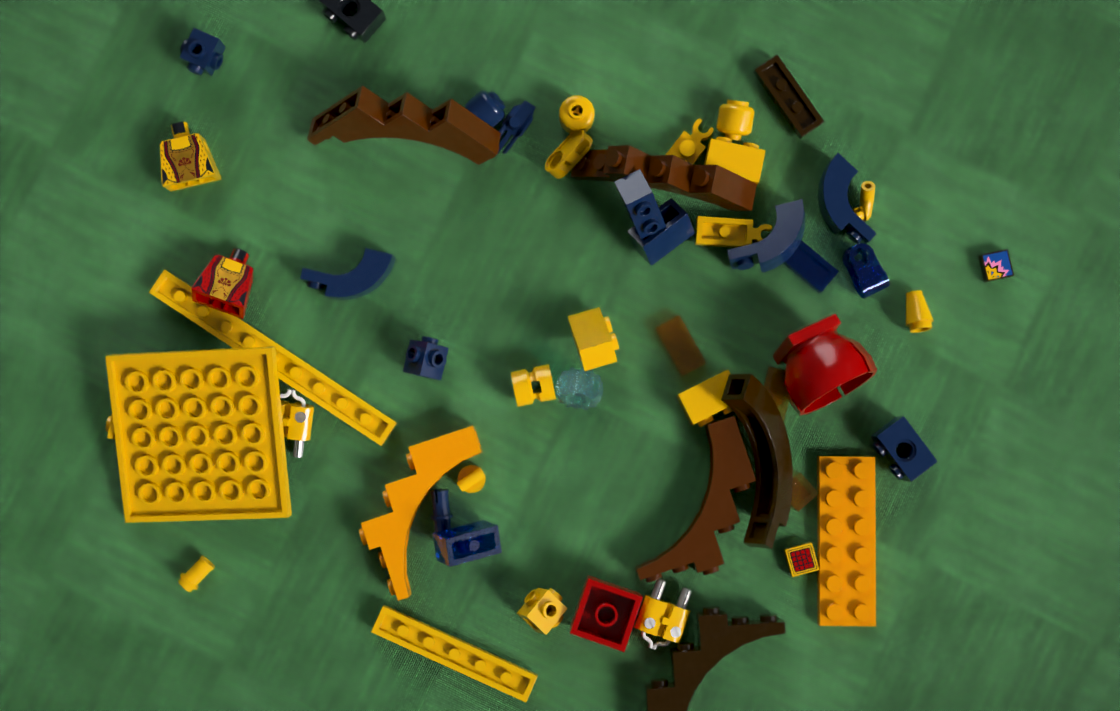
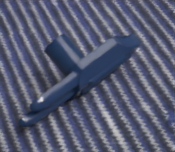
M525 100L522 104L514 106L502 122L503 126L499 130L501 133L500 137L505 131L507 133L499 143V152L512 135L513 138L502 152L506 154L532 123L536 107Z

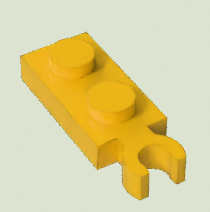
M697 119L693 124L692 134L690 135L684 130L666 155H674L694 164L706 148L701 141L709 139L714 128L710 127L708 132L701 133L698 130V126H700L702 119Z
M698 216L695 245L737 248L752 244V241L759 242L763 240L761 232L771 231L772 226L763 224L758 228H753V220Z

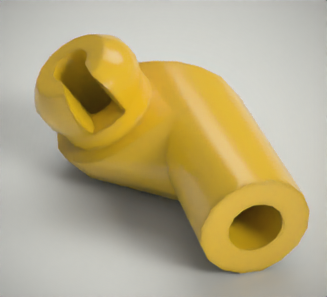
M865 181L861 184L859 207L853 208V211L864 222L869 220L872 215L876 186L871 181Z

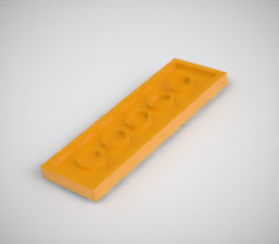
M817 456V562L819 566L817 571V605L819 626L876 627L875 457Z

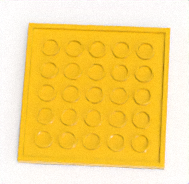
M275 346L126 353L105 356L125 523L289 518L292 515Z

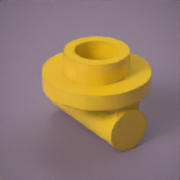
M468 465L459 472L458 482L456 483L462 492L476 493L484 487L486 475L481 467Z

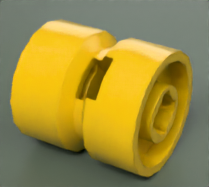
M549 364L536 366L532 372H528L526 369L510 372L517 407L531 405L535 399H538L540 402L556 399ZM540 381L541 388L533 390L531 382Z

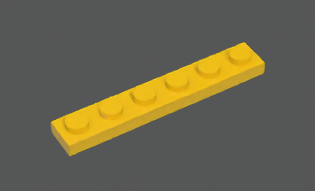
M383 605L371 633L525 703L538 677V674L386 605Z

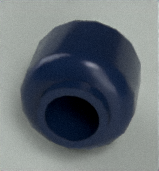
M481 90L465 104V108L494 127L504 119L505 112L503 109L506 108V105L493 90L490 92Z

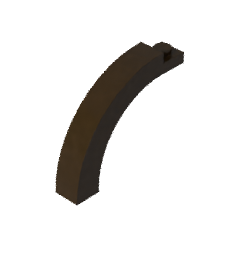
M729 374L721 400L735 412L742 422L752 446L756 469L754 505L743 543L749 547L772 549L778 526L786 527L791 507L793 467L789 439L781 414L773 398L762 383L752 374Z

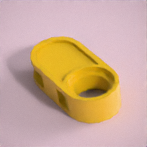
M582 129L570 133L548 157L545 163V170L556 179L563 178L589 151L593 142L592 137Z

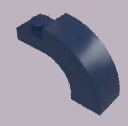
M837 153L825 167L819 181L818 204L825 223L835 235L844 228L850 240L856 244L861 243L865 245L877 233L852 210L847 195L850 181L857 174L858 170Z
M803 199L775 206L777 214L776 224L772 232L765 239L727 250L732 270H747L752 268L754 264L759 263L761 272L764 273L787 261L797 250L804 235L805 211Z
M365 248L361 262L348 273L332 275L303 268L300 279L308 282L307 287L323 291L324 287H327L325 296L329 299L352 300L365 296L377 289L390 274L396 258L393 254Z

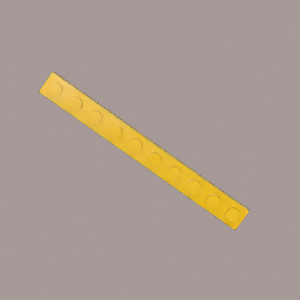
M164 269L149 291L150 294L232 348L275 346L278 378L380 446H383L398 422L242 319L192 301V286Z

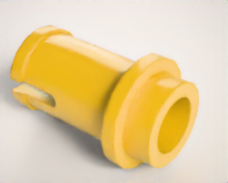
M202 555L186 573L180 574L181 578L178 580V583L188 592H191L193 589L197 590L199 588L198 584L215 566L208 558Z

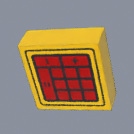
M812 542L783 549L791 577L819 570Z

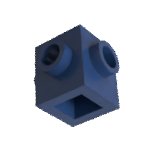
M193 28L189 38L185 39L181 45L180 59L187 65L186 69L199 76L202 73L212 76L214 71L218 70L222 65V54L226 47L219 38Z
M422 336V341L410 339L403 372L441 381L449 348L438 345L439 340Z

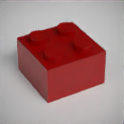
M587 575L569 628L570 634L625 652L643 596L639 592Z

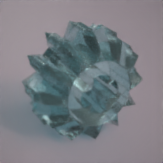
M570 368L569 371H562L555 386L558 402L565 404L567 408L573 407L576 410L578 408L588 410L589 407H597L598 402L601 401L603 396V382H601V376L594 374L593 370L584 371L583 368L580 370Z

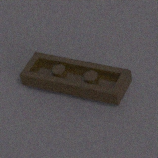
M778 54L754 70L753 73L799 139L825 122Z

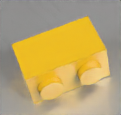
M726 137L711 138L707 147L704 165H718L758 185L766 150L759 149V145L745 142L743 145L732 143V140Z
M600 307L567 316L584 371L617 362L615 350L620 349L615 333L610 334L613 332L609 316L603 317Z
M728 369L675 395L690 425L697 423L699 427H702L714 421L712 415L723 411L724 415L733 411L721 400L728 376L731 374Z

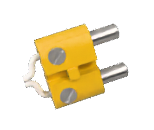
M287 389V393L280 394V398L289 397L291 394L294 399L299 400L301 403H289V401L281 400L284 437L295 440L293 456L301 458L303 457L304 441H309L311 437L314 406L306 404L302 397L296 395V390Z
M662 579L656 580L651 596L645 595L634 628L642 631L643 639L649 643L648 647L654 650L658 646H667L671 641L680 643L691 610L686 609L692 591L688 588H682L677 605L661 600L666 584ZM646 633L660 636L667 641H659L653 645V641L646 636Z

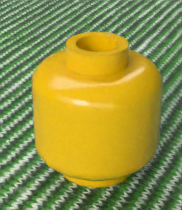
M573 95L562 102L559 108V122L566 132L572 133L581 129L587 132L592 127L595 109L586 97Z
M727 99V104H722L719 107L716 128L719 132L725 133L724 137L741 141V135L746 136L752 132L755 111L752 107H749V102Z

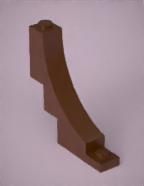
M362 85L312 118L307 141L316 146L324 140H329L332 136L343 143L368 138L407 139L442 147L480 165L497 156L501 133L452 98L434 109H431L408 92L388 103Z

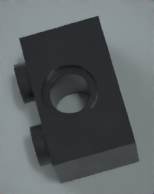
M319 0L324 9L322 11L324 16L332 23L340 22L344 26L343 31L354 41L359 38L362 42L366 43L386 20L383 10L371 0ZM349 8L358 9L357 13L353 16L345 15L346 10Z

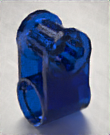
M860 243L845 250L842 258L843 264L852 279L855 290L862 299H866L890 286L889 278L881 267L871 246ZM860 253L862 258L856 261L854 256Z

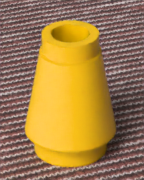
M916 290L906 293V327H909L910 333L931 330L934 319L922 291Z

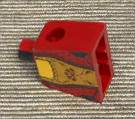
M235 248L230 258L215 255L192 286V301L243 319L253 283L254 269L246 265L249 254L242 249Z

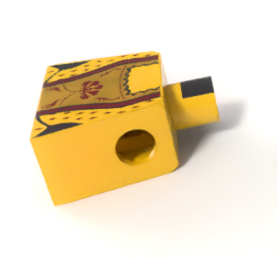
M187 122L172 124L173 139L160 143L162 186L172 192L222 180L205 138L199 133L190 134Z

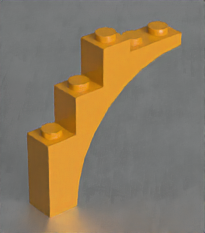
M473 425L408 447L410 453L406 454L407 462L410 469H415L417 474L385 484L386 491L382 492L387 508L392 507L393 512L361 522L362 528L359 529L363 545L368 544L369 550L381 547L382 551L378 552L382 568L388 569L390 579H387L388 588L392 596L396 595L398 601L408 598L412 594L407 574V546L410 529L418 508L430 489L448 471L464 460L483 452L475 426Z

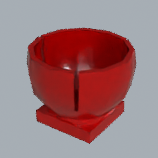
M836 313L788 335L772 355L777 365L786 364L784 389L791 406L799 416L812 413L842 398L837 387L840 386L844 394L847 395L866 383L877 372L875 363L865 348L859 342L837 332L841 321Z

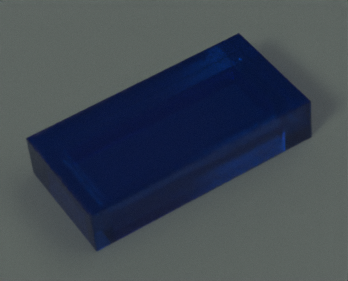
M802 240L793 255L783 263L819 294L822 293L839 272Z

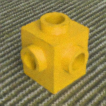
M538 587L527 594L524 599L525 604L517 614L535 632L547 635L552 628L557 627L564 617L563 614L568 608L561 602L562 596L554 589L549 588L547 590Z

